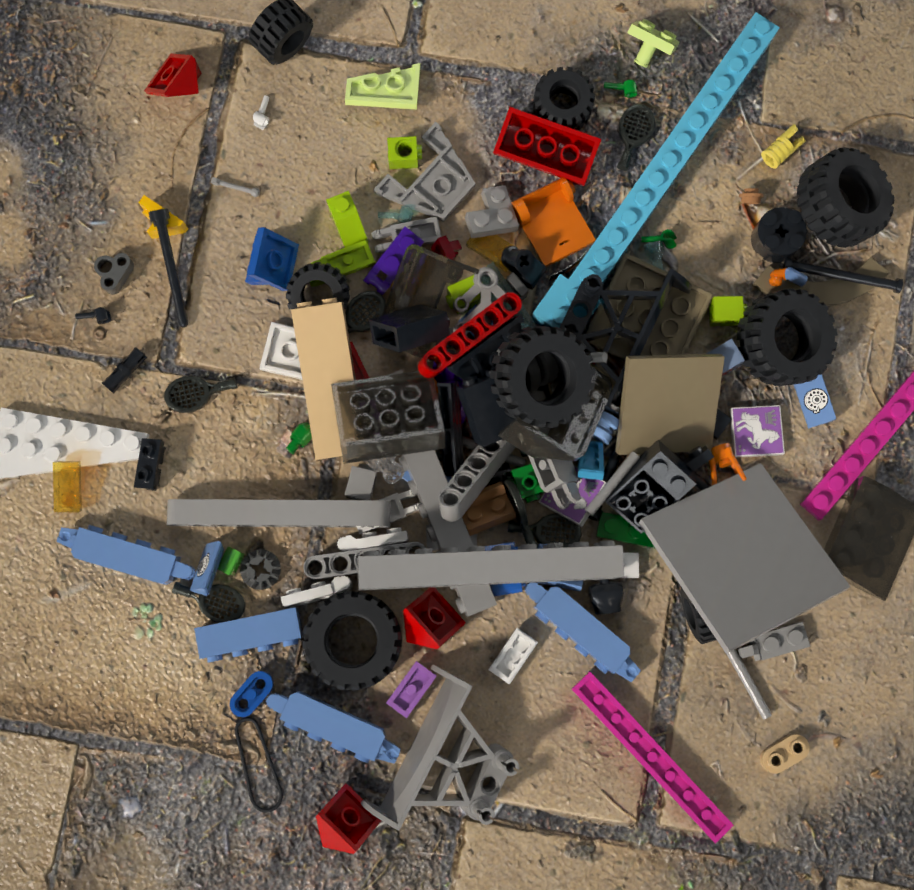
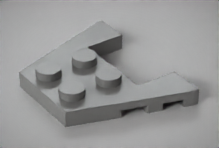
M435 122L422 136V141L438 154L436 159L408 189L387 174L374 188V193L428 216L438 217V220L444 222L475 188L476 183L461 159L456 155L450 141L443 134L440 125Z

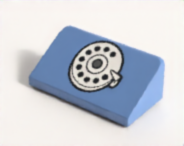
M822 374L810 382L794 385L808 429L836 420Z
M220 541L206 544L190 591L205 596L209 595L224 552Z

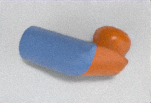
M788 267L773 270L770 273L769 283L774 287L782 285V281L789 280L802 287L807 282L808 277Z

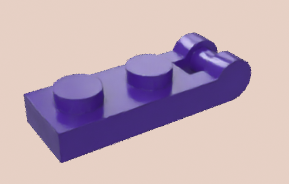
M404 226L363 281L368 285L372 284L377 288L376 291L383 295L424 241ZM380 270L388 275L384 281L376 276Z

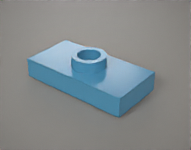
M578 440V478L603 480V442Z

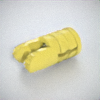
M796 125L790 126L761 153L762 159L769 167L776 169L806 142L804 137L797 138L793 143L788 140L797 132L798 128Z

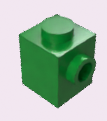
M532 464L511 470L512 480L516 484L522 500H526V503H531L541 499L540 495L545 491L540 487Z

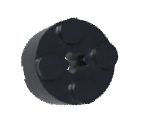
M785 207L771 209L762 216L752 231L751 244L753 250L767 262H784L787 257L791 258L804 244L807 236L806 224L797 210Z

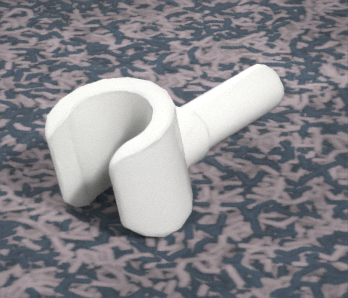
M266 95L263 97L259 110L253 114L254 126L261 130H264L269 122V117L264 115L269 101V97Z

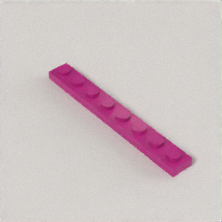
M914 370L800 503L818 521L823 519L914 411Z
M590 671L571 688L715 844L734 826Z

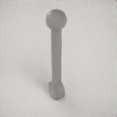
M212 177L210 182L216 186L221 185L250 193L253 197L260 195L258 188L251 189L221 181L215 177Z

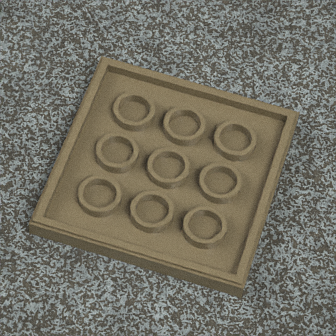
M624 253L607 290L660 291L664 283L663 279L668 272ZM690 283L692 285L690 294L672 287L640 356L685 355L714 294ZM609 299L618 319L627 300ZM633 300L621 327L639 334L655 300ZM601 303L586 334L612 327ZM616 334L608 354L626 362V356H629L635 342ZM610 336L588 341V343L603 351Z
M722 354L626 356L615 452L618 455H628L631 452L643 454L657 440L661 441L673 453L690 452L697 446H701V448L707 446L711 451L725 356Z

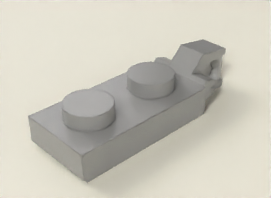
M798 622L771 630L750 641V645L737 648L740 658L754 656V660L758 661L810 647V643L803 622Z

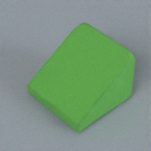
M227 547L218 570L229 576H235L245 556L244 553Z

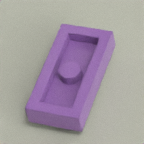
M416 661L386 703L407 718L437 675Z

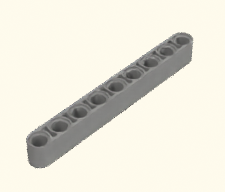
M169 499L167 503V525L357 528L356 526H379L377 528L390 527L391 502L383 500Z

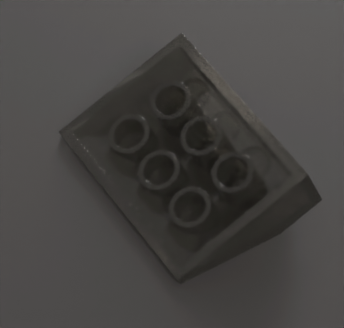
M419 371L331 384L343 464L445 448V430L434 377L426 378Z
M862 476L856 478L824 548V551L849 585L886 601L914 537V504L888 486L869 477Z

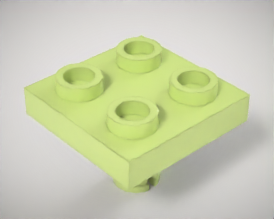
M643 19L642 21L638 20L632 23L627 33L644 41L634 62L647 68L656 48L671 55L676 51L680 41L676 40L677 36L667 30L660 32L654 29L656 26L654 23Z

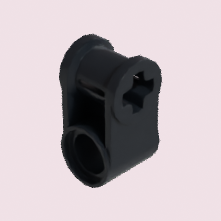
M508 246L502 252L501 261L511 273H515L528 289L533 290L546 272V266L527 249L519 250L515 246Z

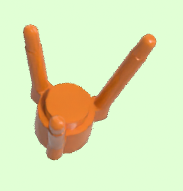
M723 443L711 449V453L714 458L709 460L712 486L717 484L716 464H719L720 468L731 465L735 475L739 474L743 481L747 479L733 454L730 443Z

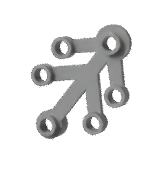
M483 267L476 271L473 277L474 285L463 296L454 300V310L461 313L468 309L469 302L481 292V303L463 321L454 325L453 332L457 330L458 325H464L492 304L491 293L497 299L506 294L498 286V276L493 269ZM482 276L489 278V284L482 283ZM458 300H462L465 303L464 309L458 308ZM503 302L504 308L508 311H512L506 307V302ZM484 316L485 322L491 325V318Z

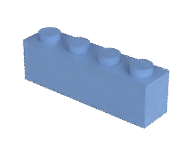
M297 607L194 628L199 659L207 658L208 663L223 660V654L232 653L233 657L248 655L247 649L258 648V652L272 650L273 644L283 642V647L296 645L298 644V639L304 638L299 609Z

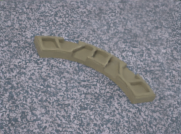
M871 257L854 271L855 273L885 278L890 273ZM770 265L752 284V286L764 294L792 288L795 290H806L809 294L819 297V303L824 302L827 307L849 302L875 287L839 279L823 282L807 281L802 287L789 280H784L781 286L774 287L769 283L770 273L775 270Z

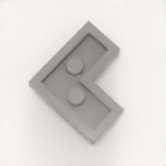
M506 185L483 188L481 195L486 210L466 212L465 215L471 238L518 231L519 224Z

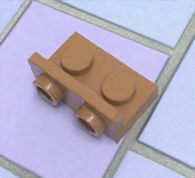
M502 482L485 487L462 516L470 536L516 518L515 511Z

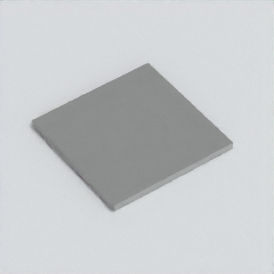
M761 463L743 471L747 478L745 481L741 479L739 474L734 475L642 518L639 522L726 654L851 587Z

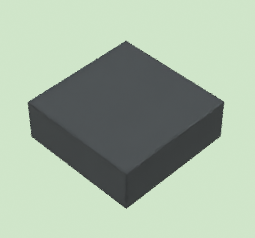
M515 273L507 276L505 284L511 292L517 294L521 301L527 298L528 288Z

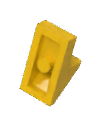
M145 195L138 202L143 209L142 214L150 219L148 212L165 209ZM169 212L170 219H168L169 224L167 225L169 236L186 233L188 228L184 221ZM152 223L147 233L152 239L159 238L157 227H154Z

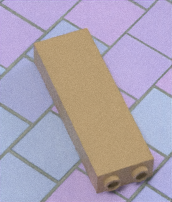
M337 298L323 299L322 305L312 306V301L297 303V309H291L315 459L366 453L363 421L344 302H337Z

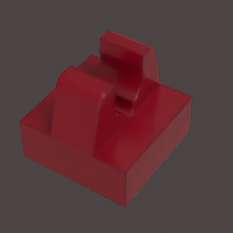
M445 235L437 238L431 249L440 268L443 269L452 264L459 254L458 251L462 250V246L459 240L449 242Z

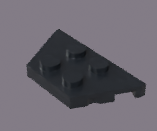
M522 314L513 317L450 364L447 369L462 380L472 376L479 378L486 375V370L496 366L492 361L494 355L498 354L497 350L502 342H509L508 337L514 332L520 333L521 323L524 322Z

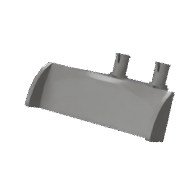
M432 664L430 669L446 677L381 806L379 807L364 799L361 805L375 817L396 830H400L411 806H460L473 820H479L482 824L488 825L493 822L489 817L495 818V812L491 807L507 775L514 776L517 774L514 767L519 770V763L513 759L511 752L500 744L495 743L487 746L461 712V708L473 686ZM457 718L462 724L463 729L448 758L438 753ZM472 740H474L480 749L467 752ZM436 760L444 764L430 794H418L434 761ZM478 763L465 788L458 768ZM490 777L489 784L483 786L484 779ZM451 782H453L457 794H446Z

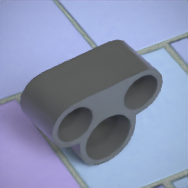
M119 253L114 258L104 255L96 259L94 269L101 277V287L111 295L120 292L134 269V263L127 254ZM123 260H127L125 265L120 266ZM107 262L112 263V268L109 272H101L103 264ZM113 280V285L107 287L108 282Z

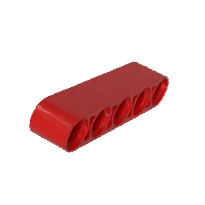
M512 292L502 295L429 350L418 363L420 374L426 378L437 376L450 364L511 320L522 307L520 297ZM503 302L508 303L511 306L512 311L506 310L503 306ZM484 316L490 317L494 325L487 324ZM465 331H471L475 336V340L469 339ZM446 345L453 346L456 354H450L446 349ZM427 359L433 360L437 365V369H431L427 365Z

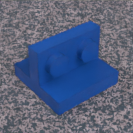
M265 227L258 228L252 245L245 282L250 285H270L281 291H287V285L293 276L299 244Z

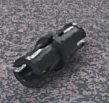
M135 347L121 363L118 362L116 364L115 370L102 384L114 394L128 378L131 379L133 377L132 373L148 357Z

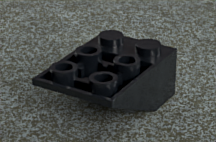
M657 440L640 456L639 460L605 502L637 531L642 533L644 530L639 524L640 520L681 499L696 485L695 475L685 463L661 441Z

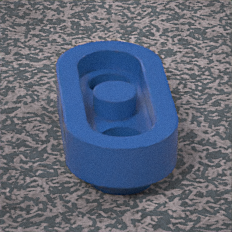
M265 671L253 673L232 696L230 700L232 713L238 717L251 715L273 690L274 680L272 676ZM259 679H263L266 683L263 689L257 686ZM241 699L248 701L247 708L240 706Z

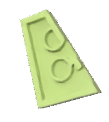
M420 63L413 64L412 68L400 70V67L394 68L389 73L379 75L371 73L348 78L345 105L417 110Z

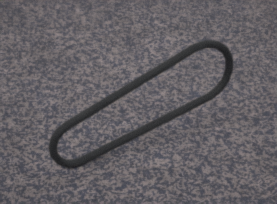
M244 717L236 723L235 736L250 801L258 811L264 813L272 812L282 803L283 790L258 722L254 718ZM244 721H251L255 724L279 790L278 802L271 808L264 809L259 807L253 797L238 730L240 724Z

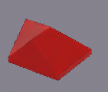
M171 53L147 85L144 92L163 97L199 94L197 80L202 73L196 59L192 55Z
M430 587L403 610L406 642L433 649L441 647L466 624L435 587Z
M347 783L317 813L316 820L323 847L354 854L382 820L375 817L361 805L363 799Z

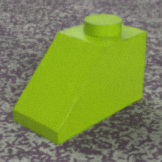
M346 191L326 199L329 212L344 248L367 240V243H369L350 192Z

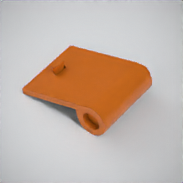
M564 178L553 181L511 202L519 224L540 261L546 267L592 245L596 241L573 201V193L576 192L573 183Z

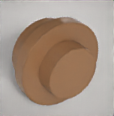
M747 188L744 189V193L739 194V198H741V204H761V198H764V194L759 193V189Z

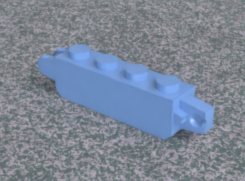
M88 525L87 529L79 527L78 530L61 527L57 538L58 543L72 549L71 553L76 559L160 584L168 585L174 582L175 577L190 580L194 578L196 573L194 567L180 562L181 557L174 555L176 550L163 546L160 547L159 551L151 549L152 543L139 539L134 544L126 541L128 536L112 532L111 536L102 534V528Z
M528 583L524 587L525 593L536 603L533 607L537 610L535 616L545 624L550 621L556 626L555 632L565 641L570 638L575 642L576 646L574 648L581 655L587 657L589 654L596 660L594 665L604 674L609 671L632 682L641 670L629 657L630 646L562 589L551 587L546 590L541 585H538V583Z
M299 691L291 694L289 697L273 693L266 698V705L270 709L272 708L274 711L281 713L280 720L285 721V727L294 731H298L301 728L308 732L307 736L319 742L322 739L332 742L331 747L345 753L346 749L355 753L354 757L360 761L368 763L369 760L375 761V759L395 764L401 748L385 738L386 734L382 727Z

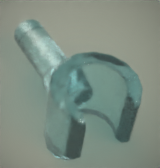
M401 206L399 213L378 212V218L397 219L399 222L405 223L411 221L414 213L410 207Z

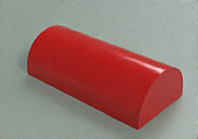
M509 107L493 154L585 186L601 139Z

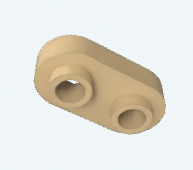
M789 734L762 751L760 755L761 766L770 773H781L807 757L810 750L809 742L801 735ZM795 743H799L801 746L798 752L793 750ZM774 756L779 758L777 765H773L771 762Z

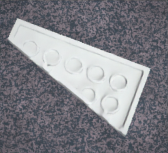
M1 408L0 479L72 470L80 467H93L108 463L135 461L139 458L142 438L149 439L150 435L148 433Z

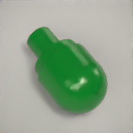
M300 423L293 430L290 436L292 441L286 447L288 452L294 454L299 447L304 448L312 440L310 423Z

